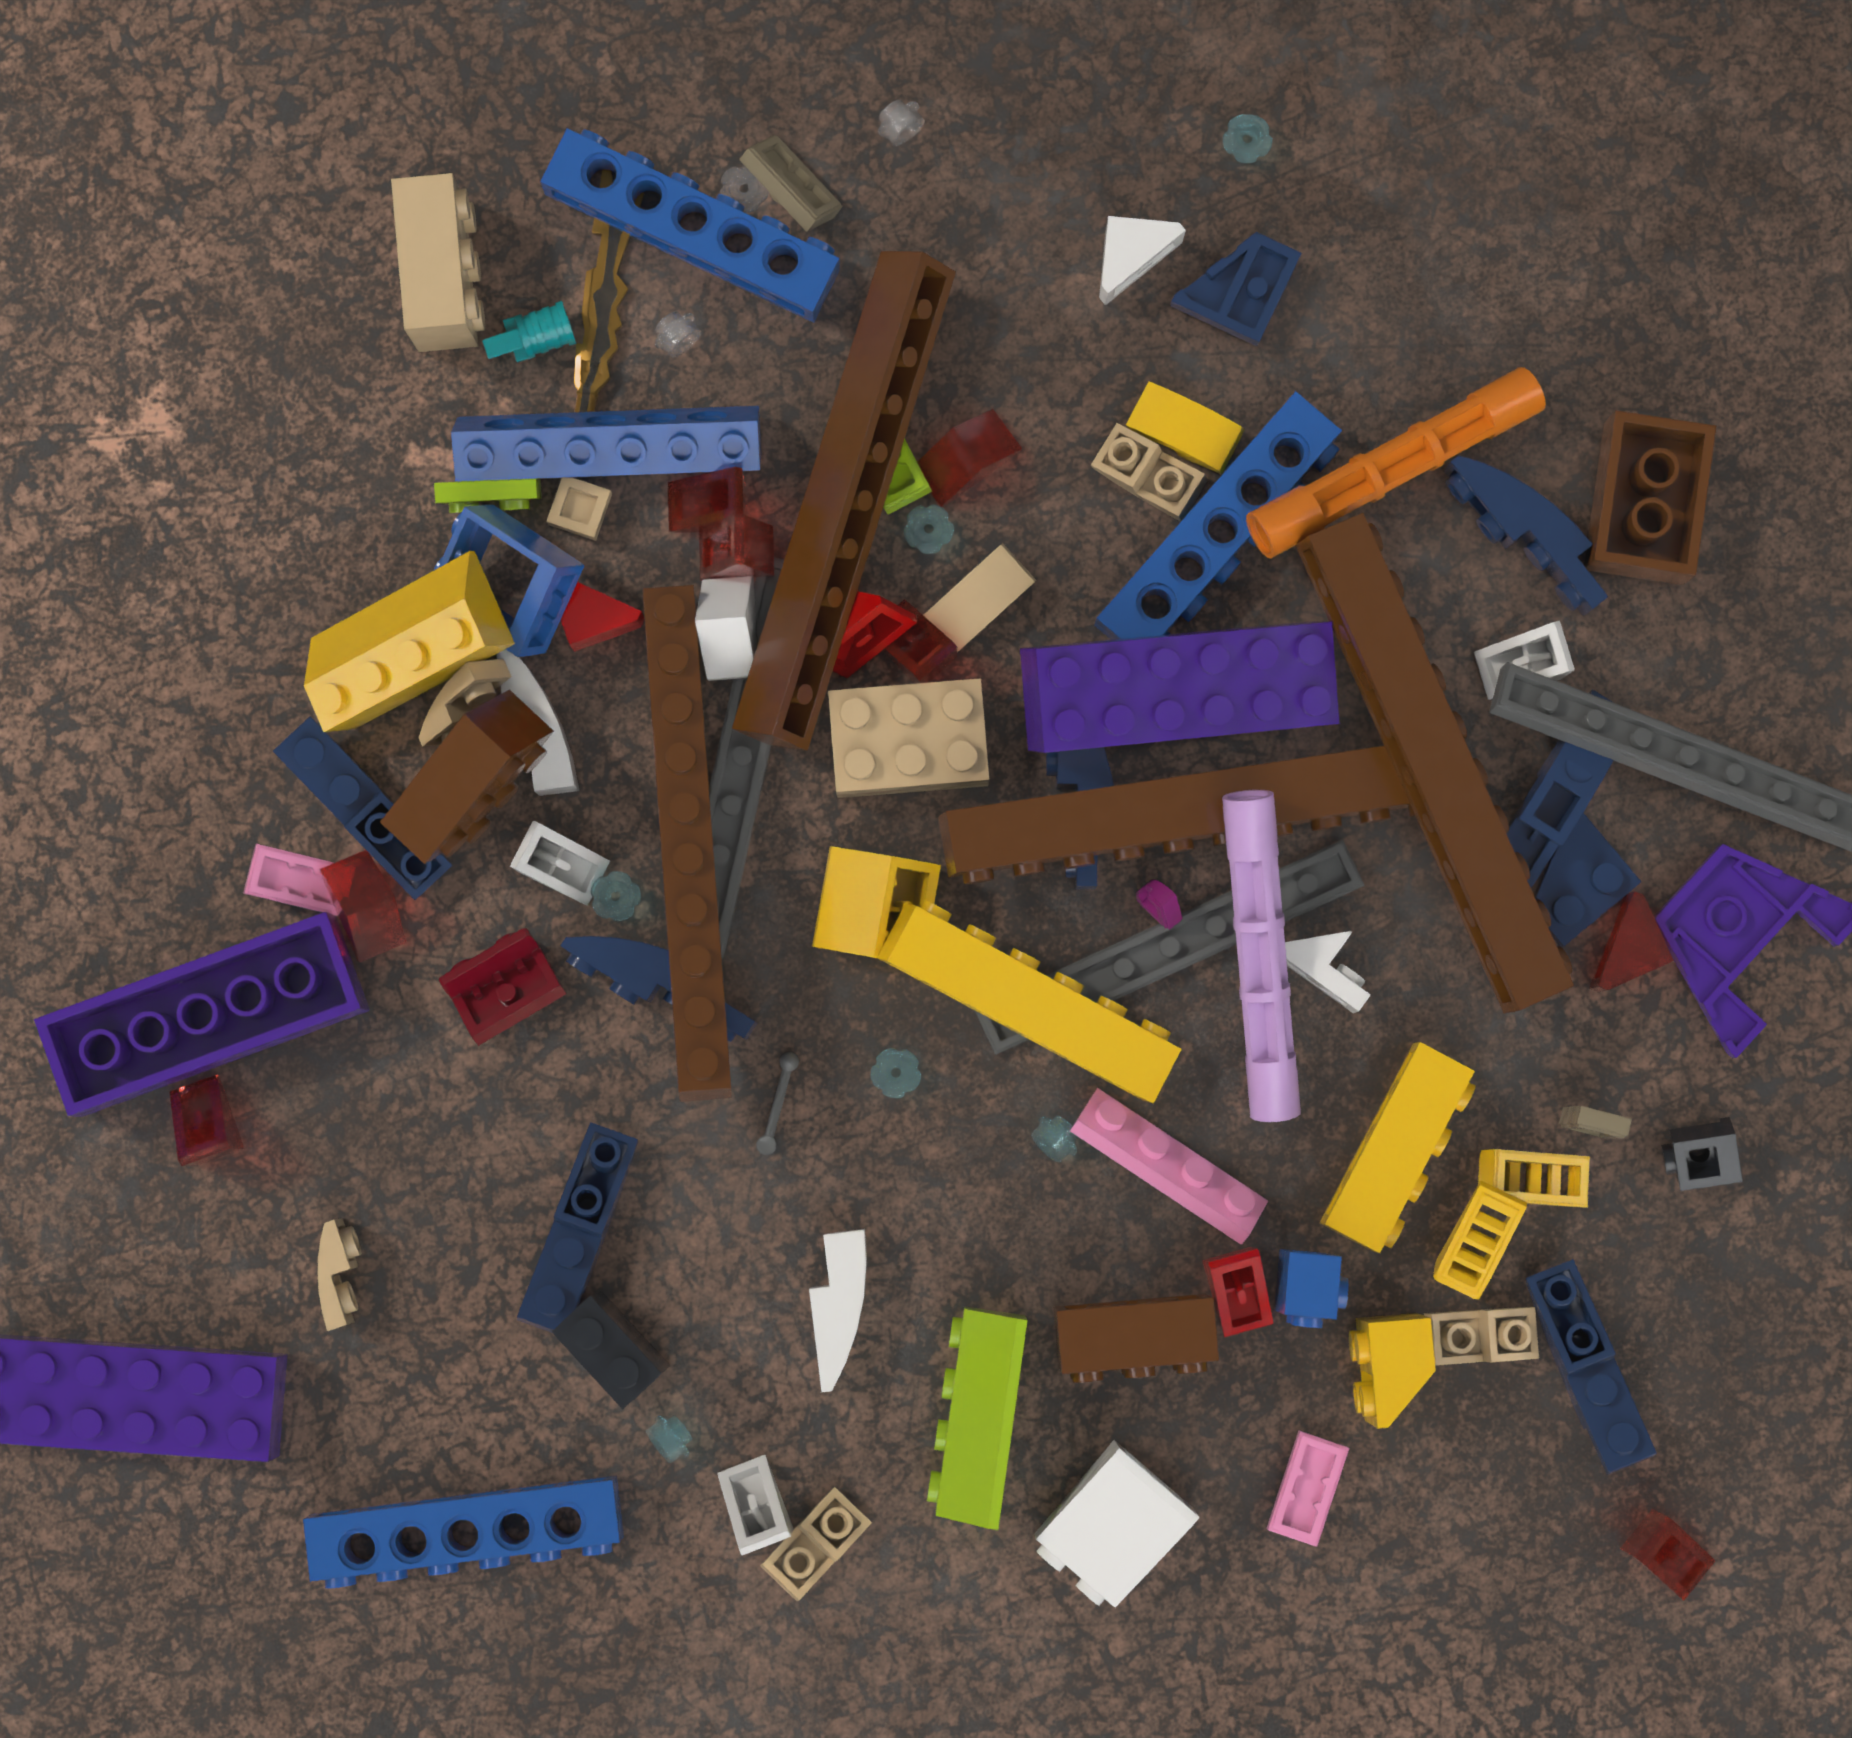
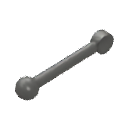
M791 1051L784 1052L779 1058L782 1070L764 1135L756 1142L757 1150L762 1155H770L777 1148L774 1135L791 1072L799 1065L798 1056Z

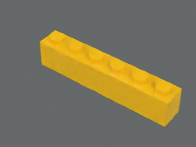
M924 900L921 907L905 903L877 957L878 959L1133 1096L1154 1104L1182 1050L1167 1041L1171 1032L1146 1019L1143 1020L1141 1026L1136 1025L1124 1018L1128 1009L1104 996H1100L1097 1003L1080 994L1084 988V985L1059 972L1056 973L1053 979L1037 971L1040 961L1015 948L1012 949L1010 955L992 947L996 940L994 936L969 924L965 932L951 925L948 921L952 914L929 901Z

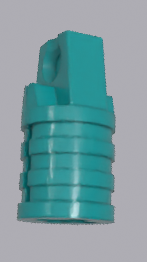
M563 301L555 302L556 305L547 306L542 308V310L532 311L524 316L519 314L504 319L503 323L506 332L482 340L487 358L491 359L513 351L516 361L519 363L535 358L536 354H543L551 349L561 348L566 344L570 346L577 344Z

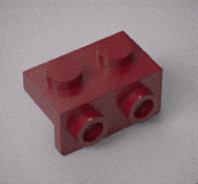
M522 928L515 933L502 936L492 947L471 959L458 962L448 973L439 978L442 988L452 999L469 1034L478 1046L566 995L543 949L527 928Z

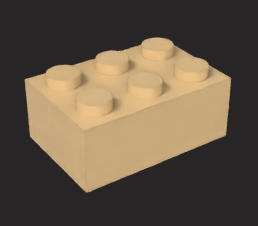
M452 173L391 179L404 330L418 352L478 347L477 331H485V314L482 300H478L476 289L473 288V282L481 281V269L478 252L473 250L472 240L468 233L477 231L474 204L469 202L467 189L459 188Z
M981 678L828 691L837 798L989 785Z

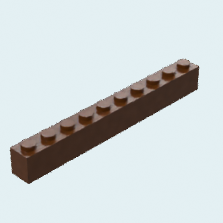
M880 252L732 726L733 730L768 745L808 751L956 274V271L924 252Z
M1361 513L1307 536L1295 545L1326 616L1329 622H1332L1334 634L1503 1013L1520 1011L1573 987L1574 984L1570 977L1572 973L1570 959L1561 946H1556L1548 928L1551 926L1549 912L1544 903L1534 897L1527 881L1530 879L1528 865L1519 852H1514L1506 834L1509 832V824L1503 810L1498 805H1493L1485 787L1488 785L1486 771L1476 757L1472 758L1464 740L1467 738L1465 724L1458 712L1455 710L1451 711L1443 693L1446 691L1443 674L1434 663L1430 664L1422 646L1425 644L1422 627L1416 618L1409 616L1402 601L1404 589L1401 580L1395 571L1388 569L1381 554L1383 542L1379 531L1374 524L1368 523L1364 513Z
M694 585L643 588L680 1102L732 1098L698 637L695 623Z
M1385 746L949 810L941 814L938 819L948 878L963 876L964 884H974L994 880L993 871L1013 868L1014 877L1045 872L1044 863L1063 860L1064 869H1072L1095 864L1094 856L1113 853L1114 861H1125L1144 857V848L1163 845L1164 854L1195 849L1193 840L1212 838L1214 846L1226 845L1222 797L1229 793L1244 790H1268L1274 792L1278 837L1293 834L1292 825L1311 823L1312 831H1321L1341 827V818L1359 815L1361 824L1391 819L1390 810L1408 808L1409 816L1416 815Z

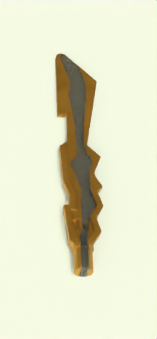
M603 169L599 188H606L612 185L616 179V174L613 171ZM644 192L641 193L635 201V205L639 208L644 197ZM594 218L592 234L602 235L596 267L586 271L582 305L584 337L582 344H576L574 385L577 389V398L574 412H594L598 393L610 380L608 363L618 351L615 333L623 327L617 308L629 290L617 275L630 234Z

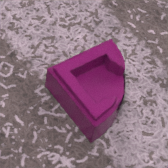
M1151 879L1136 892V901L1165 929L1168 928L1170 930L1183 919L1176 894L1158 880Z

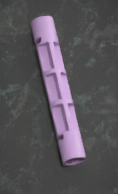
M1244 790L1226 794L1222 797L1227 858L1230 863L1234 909L1233 926L1236 931L1240 977L1239 994L1240 1000H1242L1245 1063L1250 1118L1260 1122H1280L1301 1115L1296 1052H1294L1290 1008L1291 989L1290 983H1288L1284 938L1285 919L1284 913H1282L1279 879V848L1277 843L1274 792Z

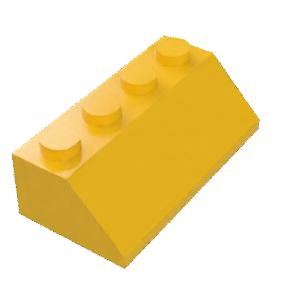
M469 551L311 638L304 688L323 732L356 729L447 681L465 663L484 661L515 644L475 551Z

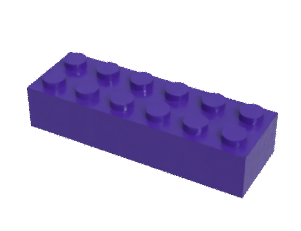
M1301 622L1020 648L1028 751L1049 753L1340 724L1332 622Z
M323 912L35 1018L34 1021L67 1115L83 1117L368 1012L370 1009L337 917L331 913Z
M0 1334V1444L269 1462L280 1456L288 1354Z

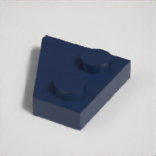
M1255 232L1238 245L1234 252L1226 258H1221L1195 282L1184 290L1181 289L1177 292L1170 306L1252 345L1258 346L1302 253Z
M1583 813L1563 846H1558L1545 868L1546 872L1541 884L1535 891L1534 897L1535 899H1540L1546 906L1551 918V926L1548 927L1556 943L1564 947L1639 885L1641 880Z

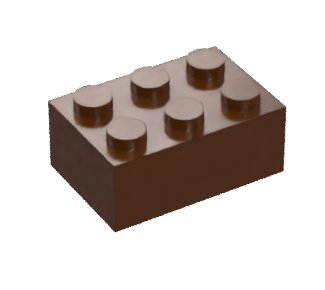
M1617 410L1604 422L1588 539L1593 545L1586 550L1584 566L1588 571L1684 585L1696 576L1716 425Z
M510 689L461 717L380 823L424 864L441 854L449 858L465 841L471 844L485 832L491 824V821L486 816L494 806L497 809L504 806L517 792L519 786L514 781L522 771L526 774L529 773L545 757L547 750L542 746L554 730Z
M1207 1294L1053 1307L1058 1368L1062 1374H1070V1379H1072L1073 1383L1104 1380L1103 1371L1121 1369L1122 1375L1125 1378L1156 1376L1155 1366L1173 1365V1370L1177 1374L1208 1371L1207 1362L1219 1361L1214 1298Z

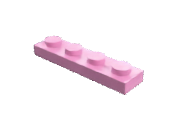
M1099 1088L1096 1089L1070 1132L1241 1245L1251 1234L1268 1203V1200Z

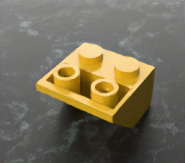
M830 846L812 947L877 958L905 903L918 907L922 906L924 900L935 903L941 865Z
M1418 1313L1356 1318L1357 1330H1349L1351 1360L1357 1361L1358 1365L1360 1364L1361 1382L1353 1383L1356 1413H1362L1365 1421L1377 1429L1388 1428L1436 1371L1431 1318Z

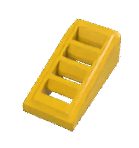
M1501 1149L1481 1150L1479 1155L1478 1184L1480 1181H1483L1527 1202V1204L1588 1208L1590 1156ZM1521 1163H1526L1525 1192H1520ZM1542 1164L1547 1165L1546 1194H1541ZM1561 1166H1569L1567 1196L1560 1195Z
M1480 1181L1435 1262L1434 1279L1473 1299H1480L1527 1208V1202ZM1482 1204L1506 1215V1220L1503 1222L1480 1211ZM1474 1223L1497 1234V1236L1493 1239L1470 1227ZM1465 1242L1486 1252L1485 1257L1461 1247L1462 1243Z

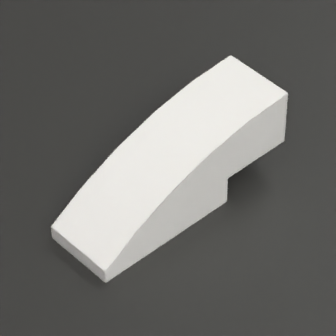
M506 649L497 653V659H504L511 674V678L500 685L501 694L510 689L554 730L542 746L547 750V754L531 770L534 791L539 796L579 791L573 756L564 729L548 696L519 657H516Z
M865 1229L823 1235L829 1285L815 1286L809 1289L822 1392L833 1390L846 1364L858 1329L865 1296L867 1270Z

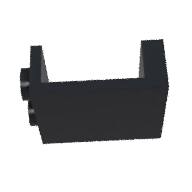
M602 1291L590 1295L552 1331L556 1338L622 1409L635 1400L670 1367V1364Z

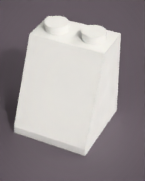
M1113 1440L1035 1532L1036 1540L1042 1544L1036 1552L1059 1572L1066 1565L1081 1578L1076 1584L1077 1588L1095 1604L1100 1606L1104 1600H1107L1112 1606L1116 1607L1200 1517L1191 1505L1119 1443Z

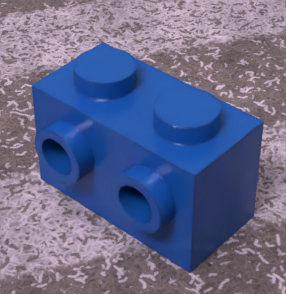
M1279 1249L1274 1310L1287 1315L1286 1323L1301 1327L1323 1328V1318L1337 1320L1338 1308L1346 1309L1348 1300V1278L1340 1276L1342 1256L1330 1253Z

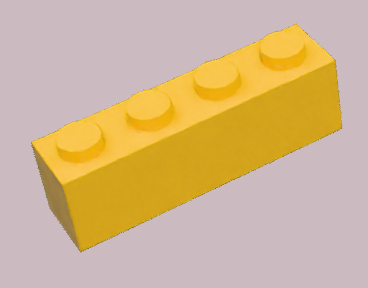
M1421 1042L1413 1043L1327 1207L1320 1224L1373 1252L1380 1253L1384 1245L1392 1248L1405 1224V1221L1400 1219L1399 1216L1407 1200L1415 1203L1428 1181L1429 1176L1422 1172L1431 1154L1438 1158L1451 1137L1452 1130L1446 1128V1125L1455 1109L1463 1112L1474 1093L1476 1085L1469 1081L1475 1071Z

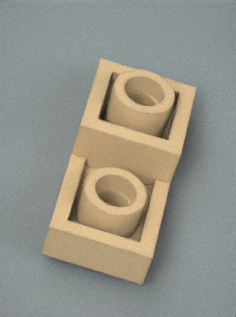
M1116 423L1091 464L1093 469L1112 482L1180 522L1186 517L1208 482L1204 473L1164 453L1155 442Z
M1002 543L931 607L923 617L957 653L1026 591L1036 579Z
M504 659L467 662L449 679L434 700L419 735L422 747L440 745L465 713L496 696L495 689L511 678Z
M335 1219L324 1223L320 1239L317 1273L318 1290L327 1331L354 1323L352 1312L358 1310L357 1300L350 1282L342 1283L339 1273L357 1268L358 1264L355 1257L361 1255L362 1252L353 1226L345 1227L343 1219Z
M1535 1307L1424 1313V1316L1431 1318L1435 1366L1539 1359Z
M834 1487L793 1529L791 1537L784 1539L760 1567L796 1601H799L872 1522Z

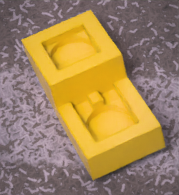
M1148 381L1126 423L1128 429L1171 448L1179 457L1219 474L1224 472L1245 431L1242 426L1213 410Z

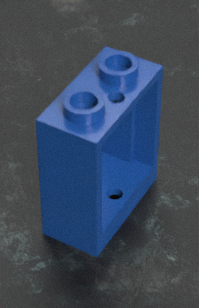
M495 505L464 507L452 525V537L443 557L437 562L434 570L469 551H475L479 562H481L492 534L537 563L538 566L515 618L502 609L500 610L515 643L507 648V651L516 657L545 654L585 565Z

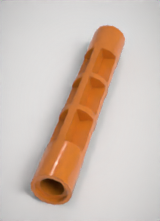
M1519 367L1470 393L1466 400L1425 422L1418 421L1411 425L1407 432L1368 453H1359L1349 459V463L1306 486L1300 485L1251 511L1246 515V523L1254 543L1262 554L1272 559L1294 547L1307 536L1325 529L1326 525L1368 502H1377L1385 496V493L1427 470H1436L1444 464V461L1486 438L1493 439L1545 410L1546 402L1539 382L1528 369Z

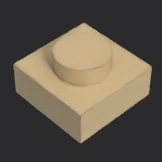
M573 477L561 478L546 522L550 526L596 541L612 492L609 489Z

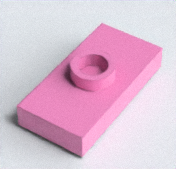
M255 844L243 894L345 917L357 868Z
M1298 1430L1267 1530L1316 1547L1318 1546L1349 1451L1347 1446Z

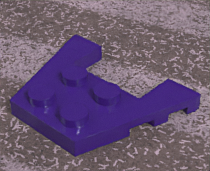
M1721 844L1656 913L1651 921L1725 1052L1731 1058H1737L1767 1024L1728 989L1729 985L1795 913L1803 918L1833 947L1839 946L1852 932V902L1845 901L1830 894L1829 891L1814 884H1807L1783 873L1782 870Z

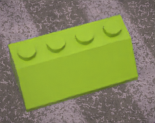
M964 1307L963 1318H952L949 1347L958 1348L956 1368H945L941 1396L942 1399L951 1400L948 1420L938 1419L934 1450L944 1451L941 1472L931 1470L927 1502L936 1503V1516L987 1529H999L1028 1321L1025 1315Z

